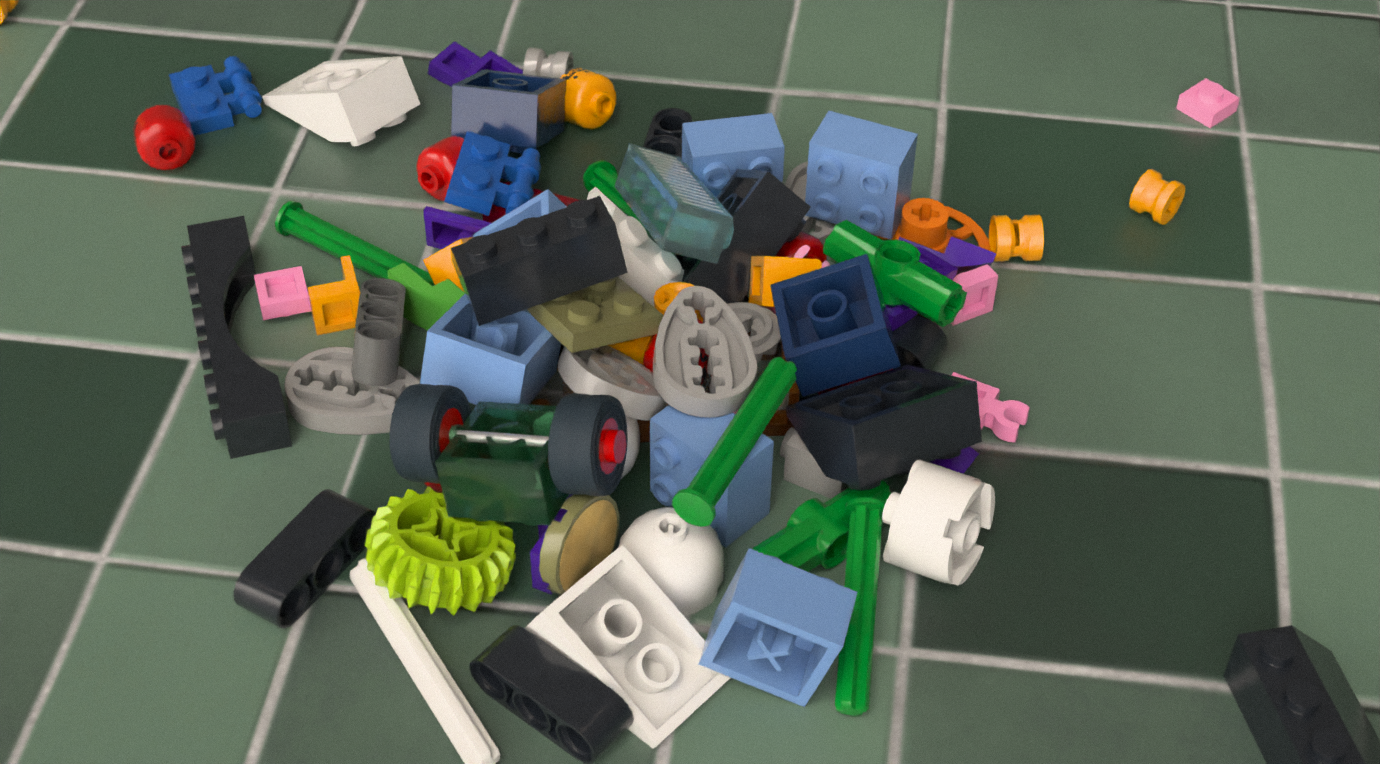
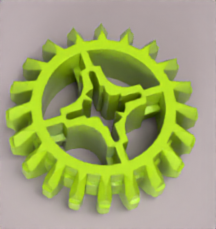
M428 486L423 494L407 489L403 498L390 497L385 507L377 509V513L372 519L371 529L367 530L365 547H367V570L374 574L375 585L387 587L389 599L404 597L407 599L409 609L420 604L428 606L431 614L436 608H446L454 616L461 606L475 612L479 603H492L495 595L498 592H502L505 584L509 582L516 558L513 529L504 525V515L491 513L489 502L477 504L472 501L471 493L461 497L454 495L450 488L446 493H436Z

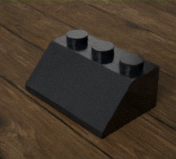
M737 169L713 201L716 204H711L720 208L709 207L723 212L707 209L690 232L693 242L688 245L689 252L683 256H680L678 253L674 254L684 270L682 282L709 288L727 304L735 302L748 303L749 297L747 293L750 288L751 256L775 257L785 242H791L800 234L806 223L803 218L811 208V206L769 171Z
M600 196L588 200L575 201L566 208L540 217L524 219L517 225L489 235L475 236L466 243L451 248V257L455 271L479 326L628 273L616 224Z
M904 365L786 406L787 417L824 475L848 484L849 488L853 490L874 489L880 486L881 480L896 474H909L916 460L920 459L930 462L935 459L955 458L961 454V449L982 442L977 382L911 365Z
M1292 625L1237 635L1224 678L1266 764H1380V740L1332 651Z

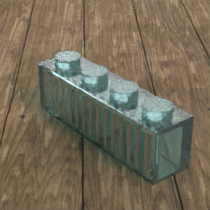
M629 143L614 187L662 250L717 264L722 249H726L732 240L734 217L681 157Z

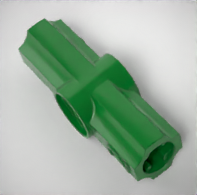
M848 220L836 224L831 234L825 239L823 254L827 255L828 259L835 264L864 254L868 255L886 305L904 304L941 327L953 322L958 312L964 307L967 292L962 290V286L919 262L920 252L910 243L900 240L883 241Z
M881 480L880 486L870 490L847 488L825 503L818 498L809 499L792 513L785 528L752 549L765 555L777 557L781 561L807 572L819 564L825 569H832L847 558L850 518L845 514V504L851 499L860 497L875 498L886 503L891 495L889 485Z

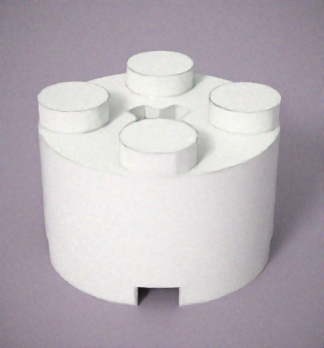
M920 459L916 460L909 472L908 481L901 494L897 492L891 493L884 506L882 520L885 524L890 525L884 548L883 560L886 563L942 583L957 586L963 584L973 572L984 549V546L975 544L980 528L983 527L988 530L991 528L995 509V491L992 485L984 483L980 479Z

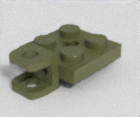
M618 276L527 309L571 353L656 335L663 318L662 313Z

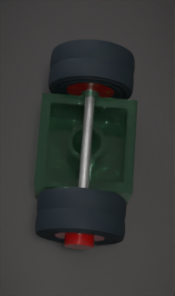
M414 384L404 389L395 404L389 433L390 453L397 473L402 478L412 482L441 484L448 517L469 518L476 521L516 522L529 526L551 525L569 494L607 496L613 493L623 474L628 443L624 409L620 401L610 395L573 393L563 397L558 406L479 401L471 412L468 399L462 390L451 385Z

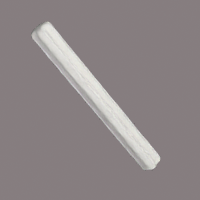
M366 558L359 560L358 566L350 570V579L463 762L465 764L497 763L500 760L499 749L401 597L389 599L388 588L375 585V576L367 570L368 562Z

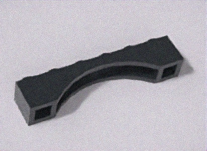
M244 216L188 225L190 245L181 246L186 273L196 274L186 278L192 305L201 304V307L192 308L197 336H207V340L198 341L203 370L213 369L212 374L204 375V382L209 405L219 403L218 409L210 410L215 440L226 439L230 459L292 447L278 375L258 365L241 350L231 336L235 313L245 295L255 284L254 275H256L245 218Z

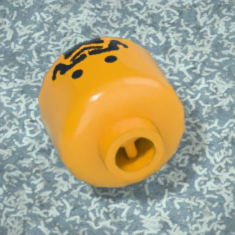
M575 68L568 70L560 77L566 79V122L586 129H595L601 127L610 119L616 106V90L614 84L606 76L586 69Z

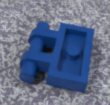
M228 57L224 62V72L217 74L214 73L211 65L189 67L181 72L169 74L171 87L180 110L188 117L194 136L233 127L232 116L245 113L246 116L255 118L261 114L262 108L260 104L262 97L257 87L251 84L252 75L247 65L242 63L238 57Z
M467 131L444 202L489 216L493 204L506 208L505 214H508L534 197L532 185L538 181L541 173L540 153L534 148H526L522 156L515 159L507 156L510 144ZM500 178H503L512 181L513 183L507 185L504 183H500L499 181Z

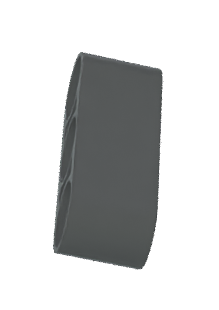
M373 278L361 284L351 370L352 377L360 383L371 386H384L395 382L397 379L406 291L405 286L400 282L386 278Z

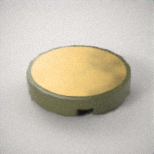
M574 494L561 507L568 510L561 522L553 520L551 525H549L540 551L539 571L542 581L549 584L547 589L561 596L613 553L618 537L620 515L617 503L609 495L589 496L586 494Z

